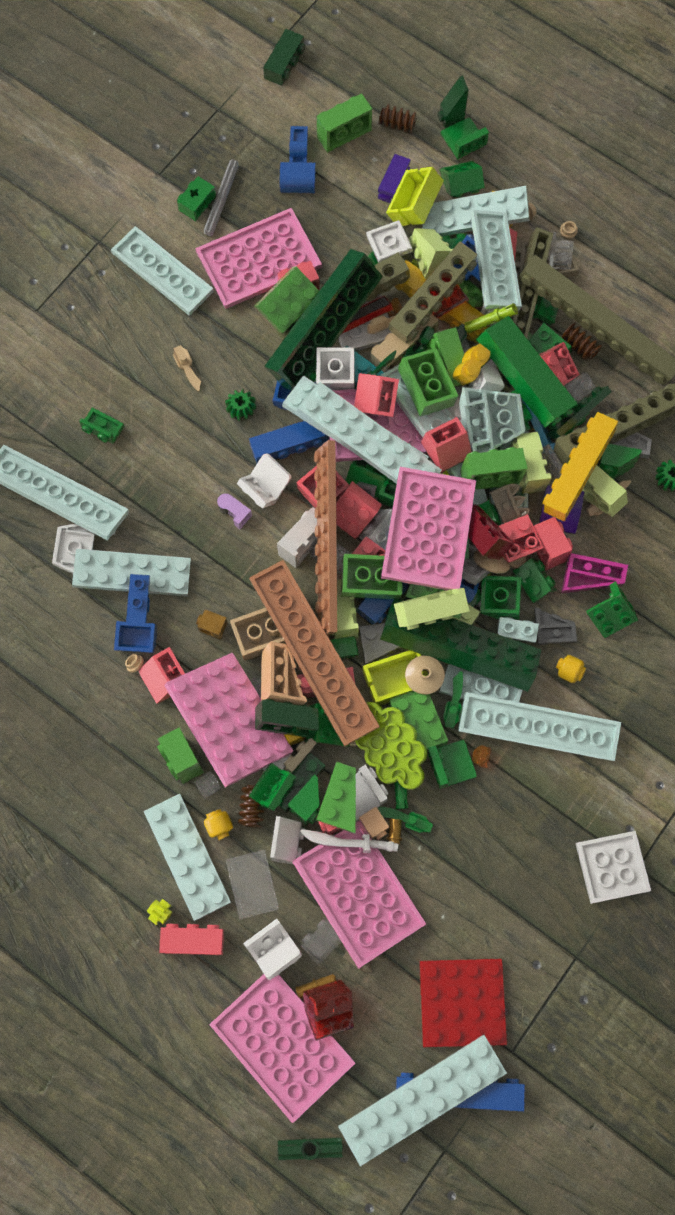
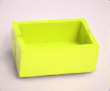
M433 167L420 168V170H406L386 214L393 222L400 220L402 226L424 224L444 180Z
M409 650L364 665L362 672L367 686L370 687L373 702L381 706L389 703V700L413 691L406 682L405 671L408 664L414 658L421 656V654ZM424 670L422 675L428 676V672Z

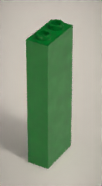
M509 316L487 328L476 339L479 344L490 351L492 361L545 428L550 424L555 426L562 420V416L566 418L574 412L572 408L578 403Z

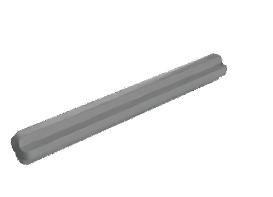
M231 159L229 161L204 228L205 235L212 236L214 234L239 167L237 160Z

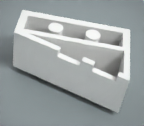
M314 507L309 511H305L301 519L277 543L278 555L295 568L301 564L317 544V537H315L317 518H315Z

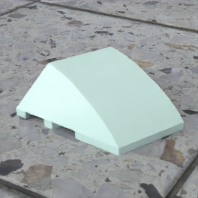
M462 388L459 402L462 425L467 431L472 452L478 451L481 453L496 449L525 432L520 394Z

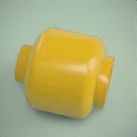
M567 655L564 659L560 658L556 665V668L559 669L558 676L570 683L580 682L587 668L584 667V661L572 655Z
M218 809L206 815L207 818L204 820V825L211 838L217 837L220 840L230 836L228 832L233 829V824L226 811Z

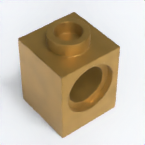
M204 610L203 615L200 614L196 622L199 632L220 640L228 624L226 617L208 610Z

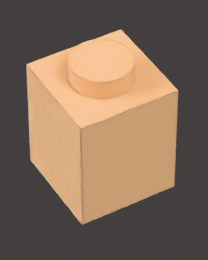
M377 807L359 817L372 840L374 838L380 840L388 834L386 831L389 829V826Z

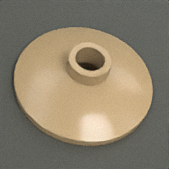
M479 550L474 552L473 559L476 564L487 571L506 573L510 568V563L503 557L500 560L488 559Z
M430 656L414 658L408 664L405 671V679L408 686L414 692L423 695L436 692L442 686L445 678L444 669L440 662ZM422 671H428L429 675L423 676Z

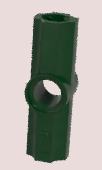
M342 1137L278 1140V1160H313L316 1158L343 1157ZM307 1143H313L316 1146L314 1154L310 1155L305 1152L304 1146Z

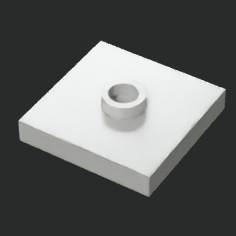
M400 220L366 232L378 263L398 252L401 256L413 252Z

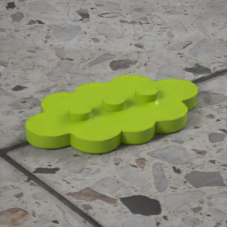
M366 702L380 726L375 731L355 741L360 749L365 750L364 758L369 766L376 767L377 777L383 783L392 784L398 781L406 789L420 787L424 781V772L420 765L427 758V749L422 742L417 741L415 727L405 723L404 713L400 709L388 707L383 710L375 702Z

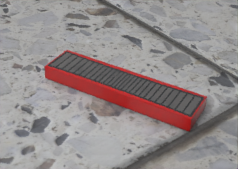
M382 296L361 306L342 334L393 310L392 304L385 296Z

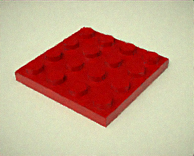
M502 959L419 961L423 1047L466 1046L482 1035H485L491 1046L507 1045Z

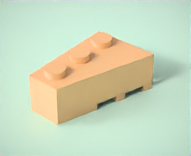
M271 641L262 651L261 700L272 699L275 702H290L294 705L302 706L307 702V699L302 694L300 687L302 684L295 672L296 665L286 644Z

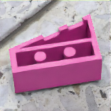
M571 553L567 560L561 593L610 588L609 585L615 581L621 587L625 584L628 565Z

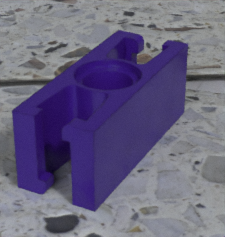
M394 154L378 188V199L391 203L405 171L410 170L411 159Z

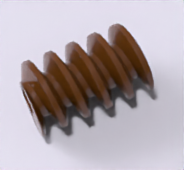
M388 104L386 108H382L378 124L382 125L384 123L385 127H389L391 124L392 129H395L397 126L398 131L404 128L405 133H408L410 130L412 134L416 123V112L414 111L412 116H410V110H407L404 114L402 107L397 112L396 106L390 110V104Z
M575 322L563 333L562 339L572 346L573 351H577L578 356L583 355V361H590L599 353L602 345L596 347L597 340L590 342L592 335L585 337L587 331L584 330L580 333L582 326L580 325L575 328Z
M246 785V787L241 788V792L245 793V795L240 796L244 803L239 804L243 811H240L238 815L243 817V819H239L238 824L245 827L261 828L262 826L257 825V822H261L263 819L258 817V814H262L264 811L259 809V806H261L259 803L249 797L255 785Z

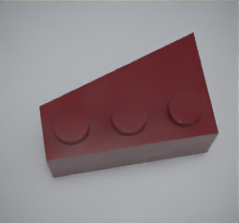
M473 503L468 537L483 556L488 559L500 560L515 543L478 504Z

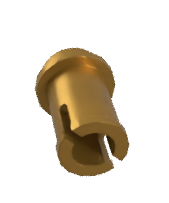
M389 819V837H386V840L400 845V841H402V820Z

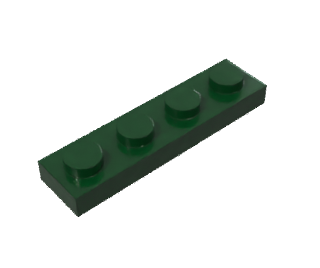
M608 386L594 388L588 398L580 400L578 407L572 409L573 413L555 426H551L553 429L548 432L551 439L564 435L612 392Z

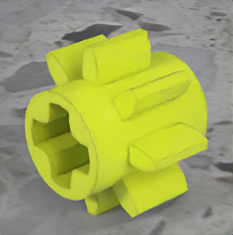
M164 899L160 902L155 900L147 910V913L150 914L148 919L156 925L159 922L164 924L172 914V911L169 910L171 905Z

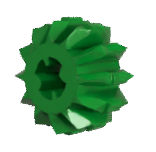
M242 388L240 393L234 390V395H228V400L225 401V404L227 406L226 411L230 413V417L234 418L237 416V420L240 421L241 417L247 420V415L253 416V410H256V399L251 397L250 391L245 393Z
M670 459L667 463L662 462L660 467H657L655 479L659 480L658 486H664V491L669 488L673 492L675 490V464Z

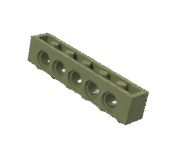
M460 241L389 323V331L405 343L410 339L413 340L419 332L418 329L429 322V316L441 308V302L452 295L454 292L453 288L464 281L465 274L468 271H473L476 267L477 254ZM460 264L462 268H455L454 265ZM449 278L451 281L444 282L442 279ZM436 291L439 295L432 296L430 292ZM426 305L427 309L421 310L418 306ZM412 318L415 322L410 324L406 320Z

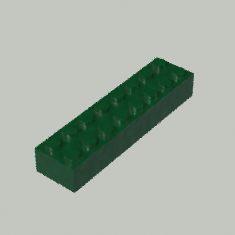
M353 249L348 251L264 367L284 388L292 391L303 376L309 379L317 368V348H331L383 278L365 253Z
M393 599L380 640L433 657L436 660L512 687L529 691L536 678L541 649L453 618L447 620L436 619V623L428 625L420 623L418 628L407 630V627H399L394 607L395 603L403 602V600Z

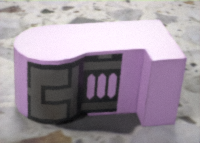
M222 494L218 497L217 503L220 512L229 514L234 518V525L241 529L251 518V510L229 494Z

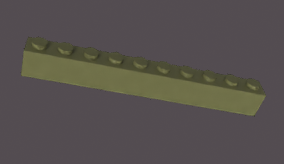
M540 228L535 229L529 239L521 272L534 255H537L545 262L547 261L553 237L552 232ZM519 279L518 285L522 307L517 311V315L510 318L527 338L538 294L529 286L524 285ZM498 368L505 385L501 392L509 393L514 391L513 386Z
M537 255L532 257L518 277L524 285L535 290L539 296L544 297L554 307L562 310L569 318L574 319L584 329L593 333L597 339L604 341L612 350L617 351L627 361L639 367L642 372L654 378L657 383L664 386L675 375V357Z

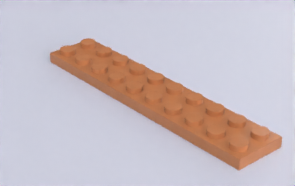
M327 440L314 454V461L317 462V469L314 473V479L317 481V488L314 493V497L317 500V507L315 508V518H317V525L315 527V537H317V544L315 546V555L317 556L315 574L318 575V582L315 585V592L318 594L315 611L318 613V621L327 636L337 633L336 452L334 440Z
M284 560L250 577V582L344 747L380 727Z

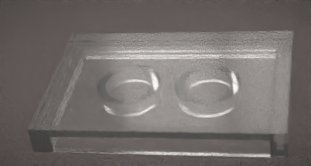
M265 849L226 859L239 920L279 910Z

